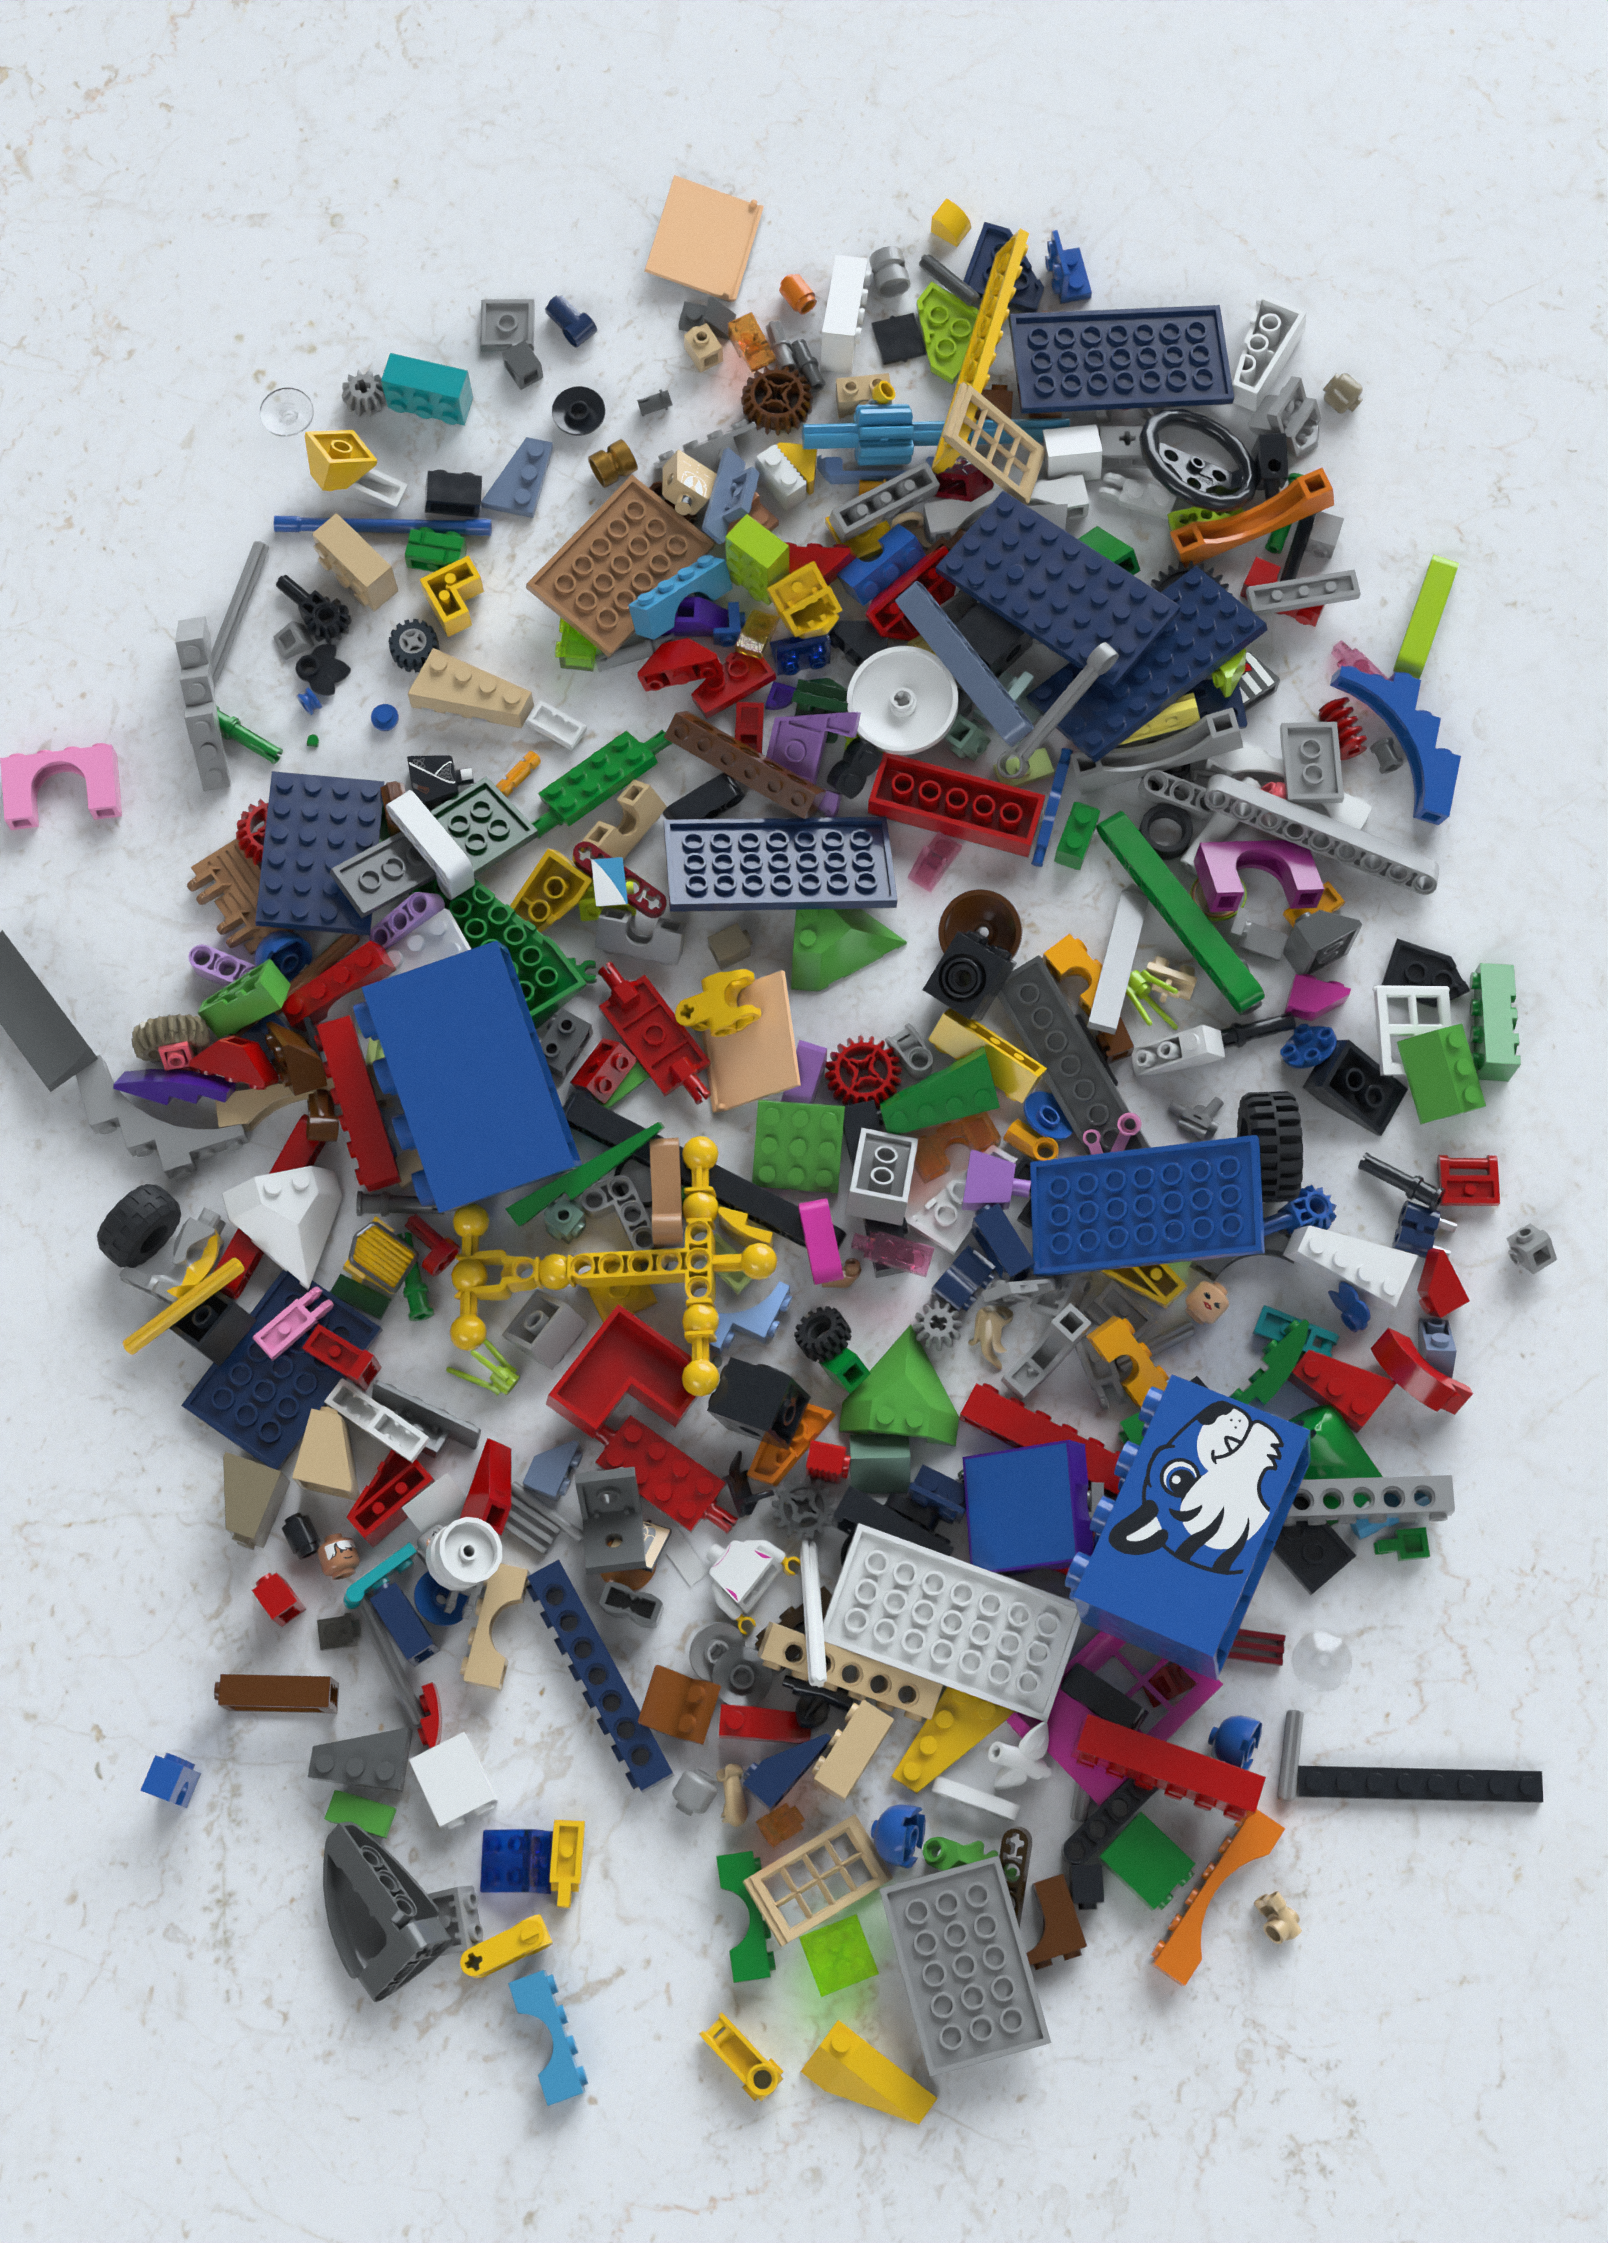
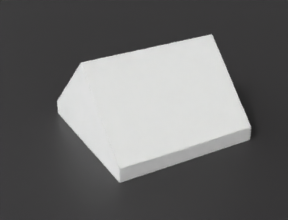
M1096 424L1042 430L1044 451L1046 452L1044 456L1046 480L1060 479L1065 475H1083L1084 481L1101 479L1102 447Z

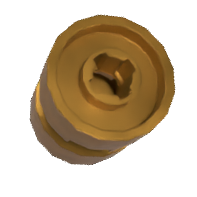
M622 439L608 446L607 452L600 450L588 457L592 472L603 488L617 482L619 475L628 476L638 470L634 455Z

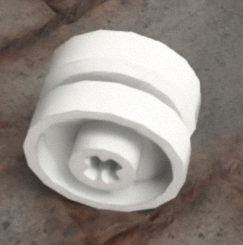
M464 1517L453 1521L431 1538L426 1549V1564L430 1575L439 1585L449 1590L464 1591L475 1587L491 1577L497 1571L502 1560V1544L497 1532L490 1524L479 1518Z

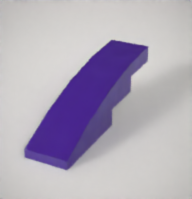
M165 1069L125 1071L113 1085L115 1090L164 1105H168L173 1098L197 1104L202 1096L225 1103L236 1088V1083L224 1080V1077L180 1069L167 1071Z

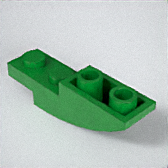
M1296 1319L1293 1320L1283 1330L1286 1334L1285 1337L1279 1342L1273 1339L1261 1350L1265 1355L1260 1359L1267 1366V1369L1263 1371L1260 1367L1248 1378L1251 1384L1244 1391L1238 1388L1229 1397L1247 1405L1256 1398L1262 1405H1265L1278 1392L1294 1369L1307 1337L1309 1322L1306 1319H1303L1300 1323Z

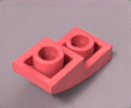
M187 1041L158 1046L165 1071L180 1069L199 1072V1069L189 1066V1061L195 1056Z

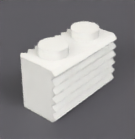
M772 445L754 458L755 469L760 473L759 478L786 511L806 500V480H803V476H800L794 465L790 464L787 457H784V453H781L778 445Z

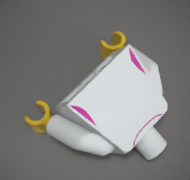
M734 1540L726 1549L715 1544L709 1549L706 1556L714 1564L709 1570V1574L714 1579L711 1588L717 1605L732 1621L736 1620L738 1622L739 1631L746 1635L747 1633L741 1628L742 1622L750 1620L755 1627L756 1623L754 1619L744 1616L742 1612L744 1611L748 1614L781 1570L787 1576L796 1575L795 1572L789 1570L788 1562H794L796 1565L801 1566L799 1558L785 1557V1552L766 1540H746L743 1543Z

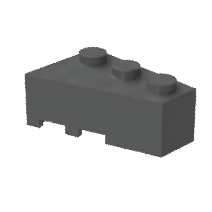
M406 1727L313 1746L308 1778L317 1781L403 1792L413 1730Z

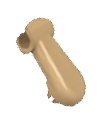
M729 1764L725 1769H720L716 1772L717 1781L723 1782L725 1796L724 1812L721 1814V1818L725 1817L722 1820L723 1823H730L734 1827H739L745 1823L748 1816V1809L740 1783L743 1769L738 1764Z

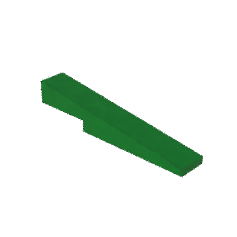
M661 1122L655 1123L510 1205L505 1210L515 1223L522 1227L565 1192L571 1200H575L584 1190L597 1183L665 1128Z

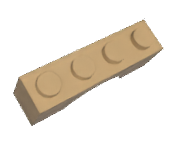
M500 1563L497 1571L484 1581L483 1586L487 1587L485 1596L478 1599L475 1615L479 1616L477 1627L471 1628L468 1637V1645H472L469 1657L464 1656L460 1669V1674L464 1675L463 1680L465 1683L498 1691L502 1690L508 1660L495 1649L492 1640V1628L496 1618L503 1610L524 1602L526 1586H528L529 1582L527 1576L530 1575L528 1569Z

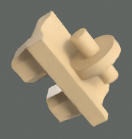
M1156 956L1153 962L1148 963L1146 971L1178 990L1177 994H1173L1150 982L1152 991L1162 994L1160 1002L1165 1003L1167 996L1190 1001L1197 981V977H1194L1195 969L1193 967L1183 965L1180 966L1179 971L1168 968L1170 962L1160 956Z

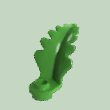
M934 1837L927 1840L923 1846V1856L926 1863L942 1871L998 1856L996 1850H992L984 1855V1843L981 1841H975L963 1846L944 1837ZM1008 1864L1005 1868L1006 1877L1009 1880L1017 1881L1019 1879V1876H1016L1017 1869L1010 1868L1007 1870Z

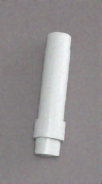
M1245 777L1241 781L1258 789L1262 788L1251 777ZM1216 812L1180 859V865L1189 873L1197 875L1193 861L1199 844L1201 842H1224L1239 821Z

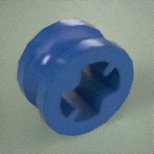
M306 688L304 694L299 693L296 695L309 715L314 714V709L320 710L322 708L320 701L310 688Z

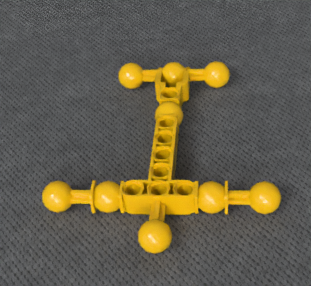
M696 1136L684 1145L682 1152L683 1162L692 1170V1187L684 1189L686 1198L682 1206L683 1217L687 1225L685 1230V1248L582 1253L574 1257L572 1255L565 1257L554 1253L544 1257L542 1260L539 1256L535 1257V1260L525 1256H508L502 1249L479 1251V1238L487 1231L489 1226V1216L483 1207L478 1204H470L457 1209L453 1217V1226L456 1233L462 1237V1253L455 1256L459 1262L453 1267L451 1279L453 1286L458 1291L454 1298L460 1300V1316L451 1324L450 1338L454 1346L466 1351L478 1349L484 1343L487 1331L485 1323L481 1318L477 1317L478 1299L508 1300L512 1293L519 1291H530L537 1287L539 1289L546 1287L558 1291L566 1288L569 1284L572 1288L576 1287V1284L588 1288L685 1283V1291L689 1299L685 1300L687 1309L683 1314L682 1325L685 1331V1339L688 1343H692V1361L684 1368L682 1383L690 1394L699 1397L707 1396L717 1388L719 1382L718 1369L713 1363L709 1362V1343L717 1342L715 1332L719 1324V1316L714 1304L716 1298V1273L743 1271L745 1275L752 1279L763 1280L769 1278L775 1271L777 1256L771 1247L761 1243L749 1245L742 1254L716 1255V1240L712 1230H715L714 1221L717 1218L719 1206L715 1190L709 1186V1170L716 1164L719 1152L714 1141L708 1137ZM698 1233H707V1236L702 1241L694 1240ZM700 1260L707 1261L706 1266L702 1269L694 1268L696 1262ZM669 1262H678L674 1270H665ZM642 1263L649 1264L644 1272H636L638 1265ZM484 1265H504L501 1271L502 1279L500 1284L486 1286L488 1273ZM620 1265L617 1272L613 1274L607 1273L610 1266ZM582 1267H591L586 1275H578ZM533 1269L531 1276L521 1278L523 1271ZM699 1288L707 1289L704 1296L694 1297L695 1291Z

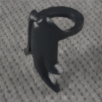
M738 1451L730 1464L729 1475L724 1476L723 1480L728 1485L739 1517L742 1518L753 1513L759 1500L773 1496L775 1493L773 1490H767L752 1495L747 1476L748 1470L740 1473L742 1452Z

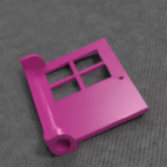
M1100 1631L1066 1665L1060 1685L1076 1662L1095 1674L1110 1658L1115 1656L1138 1680L1125 1695L1131 1699L1144 1686L1169 1711L1146 1735L1167 1741L1223 1686L1219 1679L1215 1681L1179 1665L1197 1684L1173 1707L1148 1682L1169 1660L1162 1658L1142 1676L1119 1652L1127 1642ZM1058 1688L1048 1721L1046 1722L1049 1732L1047 1752L1101 1806L1129 1777L1124 1776L1123 1780L1110 1777L1105 1774L1106 1769L1094 1766V1769H1088L1076 1764L1077 1759L1070 1757L1083 1719L1087 1714L1100 1717ZM1014 1712L1006 1720L1022 1739L1031 1729L1044 1722L1019 1712Z

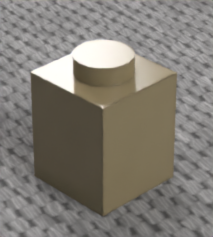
M738 923L707 937L708 948L720 970L751 956L750 946L753 945L752 939L746 929L741 930Z

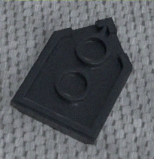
M1397 938L1381 986H1447L1450 989V1001L1470 992L1468 985L1463 981L1456 969L1457 966L1451 956ZM1416 998L1418 1003L1433 1008L1437 1007V998Z

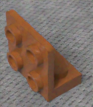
M655 1665L638 1723L676 1739L703 1745L721 1686L713 1682L693 1679L664 1666Z

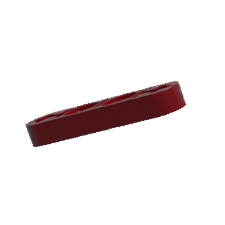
M588 841L578 843L574 847L572 860L576 867L592 878L591 860L588 858L581 860L580 852L590 851L591 859L613 858ZM624 866L625 882H634L639 887V891L636 894H627L628 904L649 918L661 917L667 906L665 895ZM643 891H647L645 898H642L641 902L637 901L641 898ZM655 899L659 900V908H648V900L651 902Z

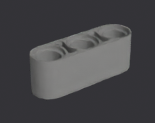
M1159 770L1150 771L1139 783V794L1146 801L1157 805L1172 804L1178 806L1189 817L1202 821L1208 820L1216 812L1211 809L1209 811L1204 810L1200 806V800L1205 798L1207 789L1205 787ZM1149 780L1155 781L1159 786V791L1151 790L1147 782ZM1174 790L1181 791L1185 796V800L1180 801L1176 799L1173 793Z

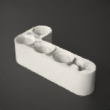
M407 791L386 805L391 819L436 872L437 883L449 900L454 899L475 885L474 870L470 860L413 791Z

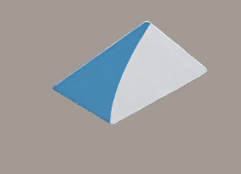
M623 858L592 859L596 906L628 904Z

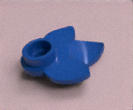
M1340 1282L1339 1293L1333 1290L1328 1291L1334 1305L1343 1312L1341 1320L1349 1330L1357 1332L1368 1327L1367 1322L1371 1318L1370 1311L1367 1305L1359 1300L1357 1292L1351 1285L1346 1282Z

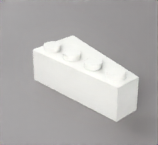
M1258 293L1256 306L1251 317V324L1233 381V403L1256 412L1305 332V311Z

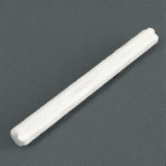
M804 1540L800 1546L808 1680L811 1686L823 1687L824 1682L827 1681L818 1549L815 1541Z

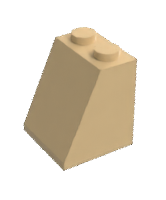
M321 1407L320 1411L311 1409L292 1479L303 1489L357 1501L360 1493L349 1426L335 1409L329 1407Z

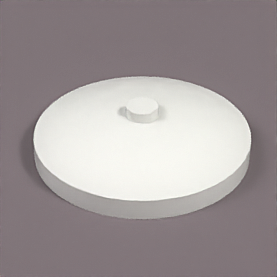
M896 646L873 654L859 666L852 676L848 687L847 703L849 704L847 709L848 712H861L857 734L864 741L882 752L895 755H910L929 749L945 737L956 719L959 697L954 676L936 655L917 647Z

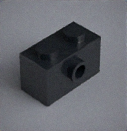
M441 469L428 471L425 486L424 512L479 517L482 476L470 472H463L461 474L448 473Z

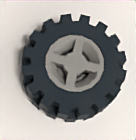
M409 619L404 620V625L399 623L396 625L397 630L392 629L391 637H389L388 641L391 656L394 662H397L399 668L402 669L404 667L407 672H411V669H414L415 673L420 672L419 668L423 667L432 649L440 650L439 641L431 625L428 626L427 622L422 620L419 623L418 619H413V622L410 623Z

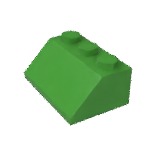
M1463 1024L1437 1029L1397 1042L1420 1125L1486 1107Z

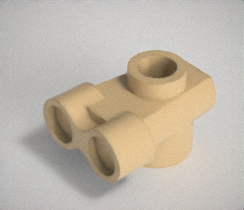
M1275 1891L1270 1895L1264 1894L1254 1902L1261 1915H1264L1268 1920L1264 1924L1263 1929L1267 1937L1274 1943L1281 1944L1286 1940L1294 1939L1302 1932L1298 1925L1300 1921L1298 1914L1292 1908L1286 1906V1901L1279 1891Z

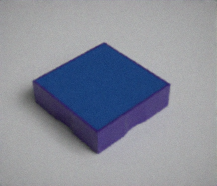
M1064 1440L962 1457L970 1564L1007 1577L1026 1574L1037 1569L1049 1568L1057 1570L1070 1568L1078 1552L1092 1556L1094 1546L1093 1534L1090 1530L1091 1519L1087 1506L1088 1476L1085 1444Z

